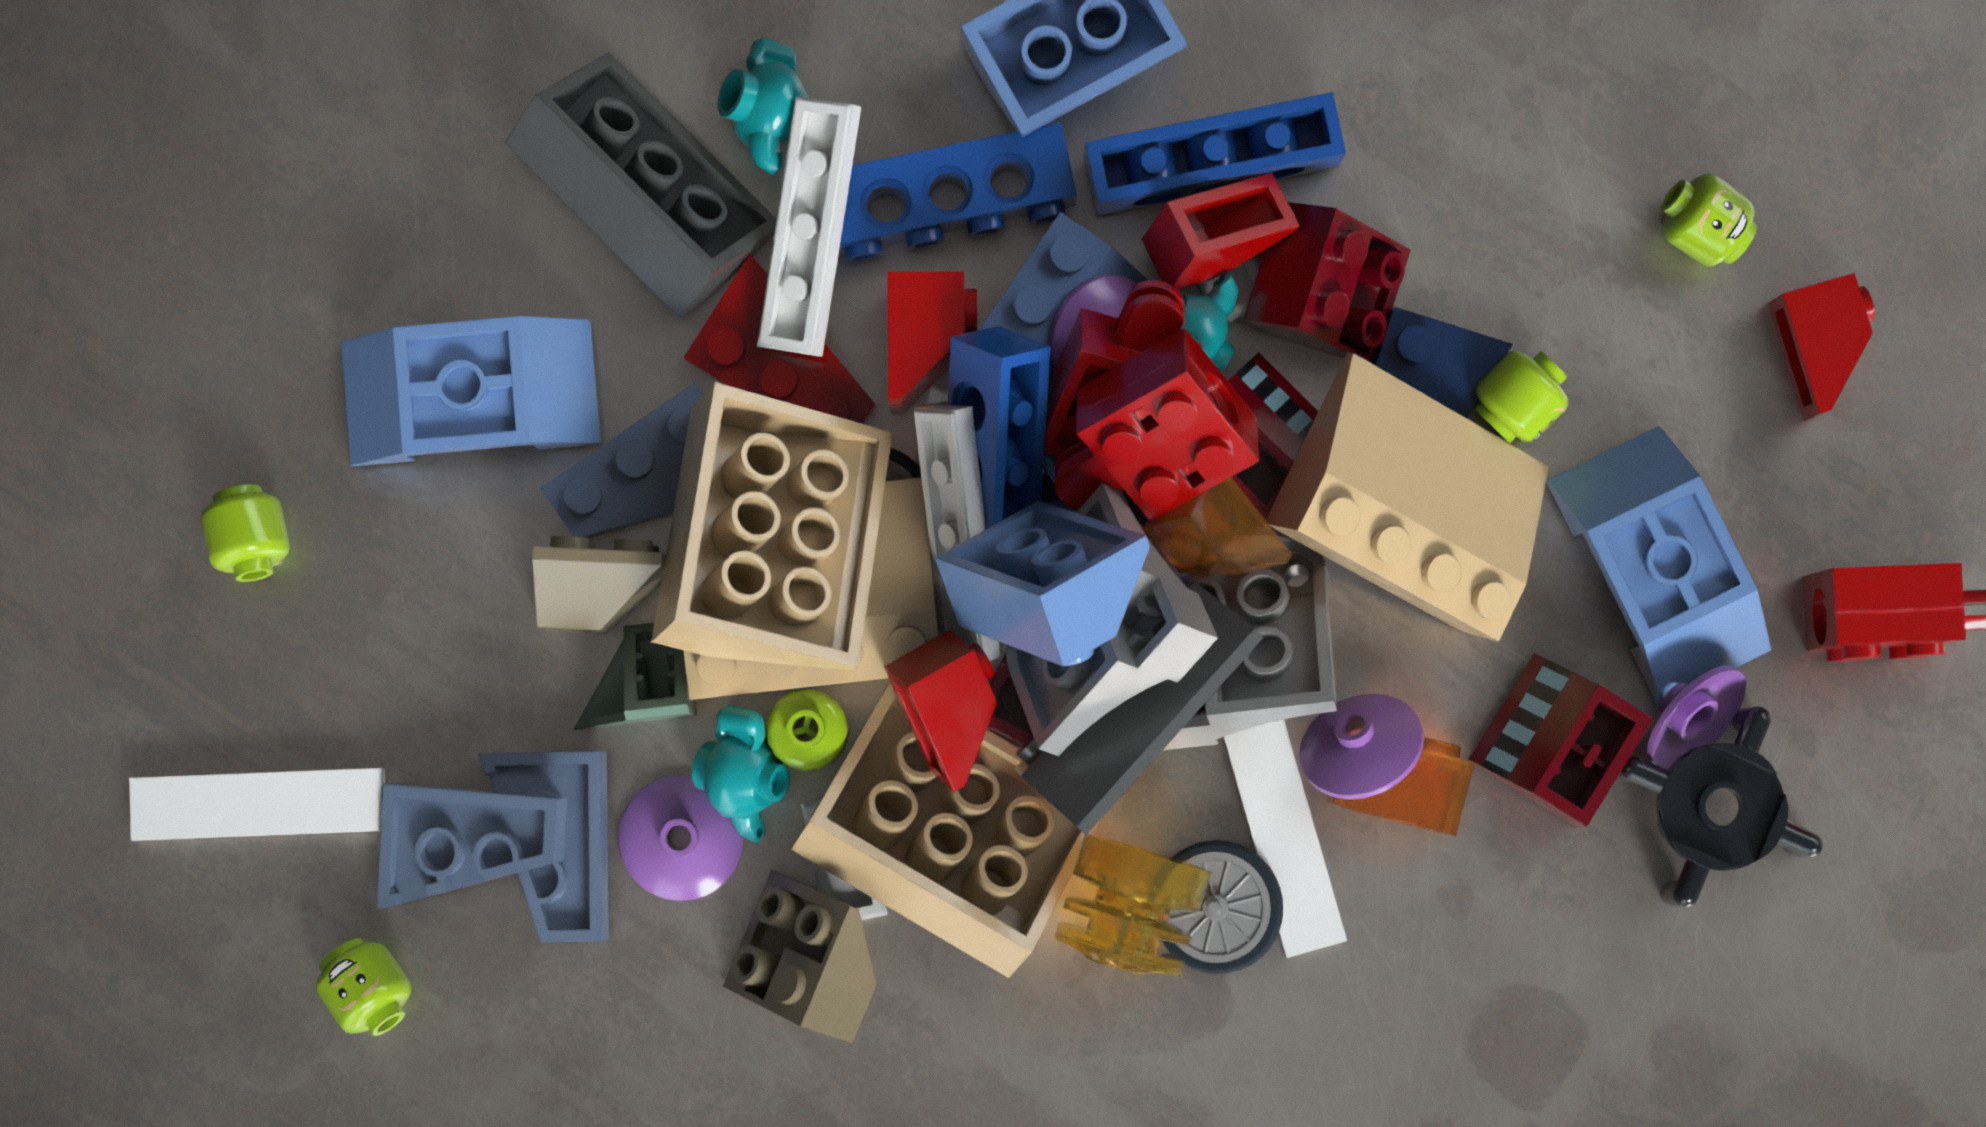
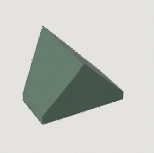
M654 623L624 626V639L573 730L697 716L696 701L689 699L684 651L651 642Z

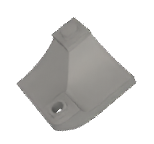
M1104 483L1100 484L1076 512L1146 535L1132 513L1123 492ZM1149 539L1150 548L1117 636L1095 648L1094 654L1089 659L1076 665L1063 667L1006 645L1008 668L1039 750L1059 756L1093 723L1129 698L1167 679L1178 683L1218 639L1199 593L1189 590L1163 560Z
M1278 536L1230 538L1220 548L1203 553L1176 548L1194 572L1189 580L1199 584L1264 638L1162 751L1218 745L1219 738L1244 729L1294 717L1337 711L1329 611L1331 606L1330 583L1323 556L1292 538ZM1296 575L1308 577V580L1302 586L1292 587L1288 585L1289 580Z

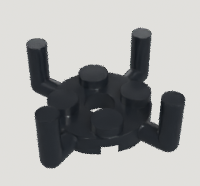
M1756 706L1739 709L1732 721V726L1738 731L1734 744L1715 743L1692 748L1675 760L1668 770L1633 756L1628 759L1616 779L1617 782H1633L1657 793L1656 815L1658 831L1670 847L1686 860L1678 880L1666 882L1661 888V899L1667 905L1683 908L1693 906L1700 896L1710 870L1727 871L1748 866L1769 854L1777 844L1782 846L1787 854L1796 857H1815L1823 849V841L1818 834L1787 821L1788 803L1786 794H1784L1781 783L1776 775L1777 773L1770 762L1758 753L1771 723L1770 713L1763 707ZM1719 788L1729 790L1738 802L1736 817L1729 824L1723 826L1711 821L1706 812L1708 796Z

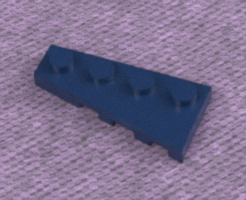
M1394 306L1375 366L1468 419L1479 401L1475 392L1476 385L1509 352L1513 344Z

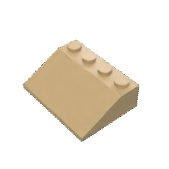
M1347 352L1264 523L1459 631L1499 642L1527 584L1549 466L1358 355Z
M715 382L691 407L651 642L711 658L848 671L856 670L859 665L893 432Z
M922 477L885 481L859 665L856 670L848 671L711 658L684 651L689 699L695 700L887 679L888 675L884 669L885 665L941 635Z
M889 682L791 850L1007 978H1010L1032 953L1099 822L1085 835L1014 771L1022 761L1016 755L1019 748L988 729L965 787L953 792L930 771L893 686Z

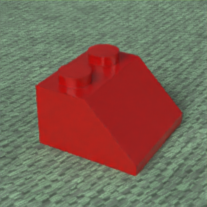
M964 271L887 272L888 402L891 414H904L949 369L951 336L977 331V288L965 289Z

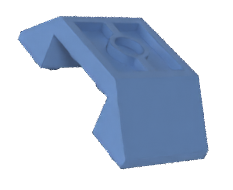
M514 316L392 327L341 341L350 465L353 467L415 461V455L523 445H534L539 450L601 444L592 324L590 319Z
M1660 426L1546 481L1573 537L1581 533L1583 534L1638 644L1631 648L1630 651L1657 705H1660L1665 694L1679 683L1688 684L1716 667L1725 665L1735 668L1772 650L1758 589L1700 474Z

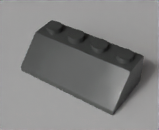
M609 52L535 94L504 142L679 318L714 295L741 268L749 254L754 256L774 236L776 218Z
M1185 579L1183 583L1189 590L1199 593L1218 639L1178 683L1167 679L1129 698L1093 723L1059 756L1039 750L1033 734L1024 741L1016 752V755L1022 761L1014 771L1085 835L1092 830L1264 638L1253 627L1194 581Z

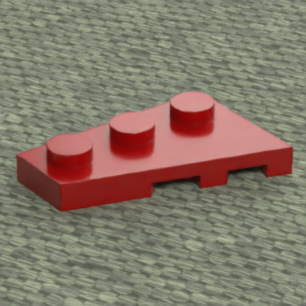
M749 254L684 356L685 361L724 385L865 424L876 405L826 344H824L823 357L757 347L768 274L755 258Z

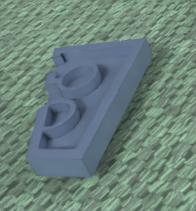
M696 382L541 487V490L573 536L591 538L673 513L691 407L703 396V392Z
M607 751L478 754L485 775L490 776L494 791L568 797L564 861L518 873L540 942L609 941Z
M407 783L383 784L377 910L564 861L568 797Z

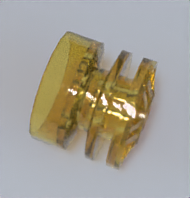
M1087 834L1084 836L1073 874L1081 880L1098 887L1095 899L1066 897L1063 908L1088 917L1089 921L1087 927L1059 922L1054 939L1072 946L1089 960L1122 971L1144 976L1146 974H1166L1181 977L1185 960L1159 950L1162 940L1190 946L1192 935L1184 929L1167 922L1170 910L1200 912L1212 872L1159 853Z

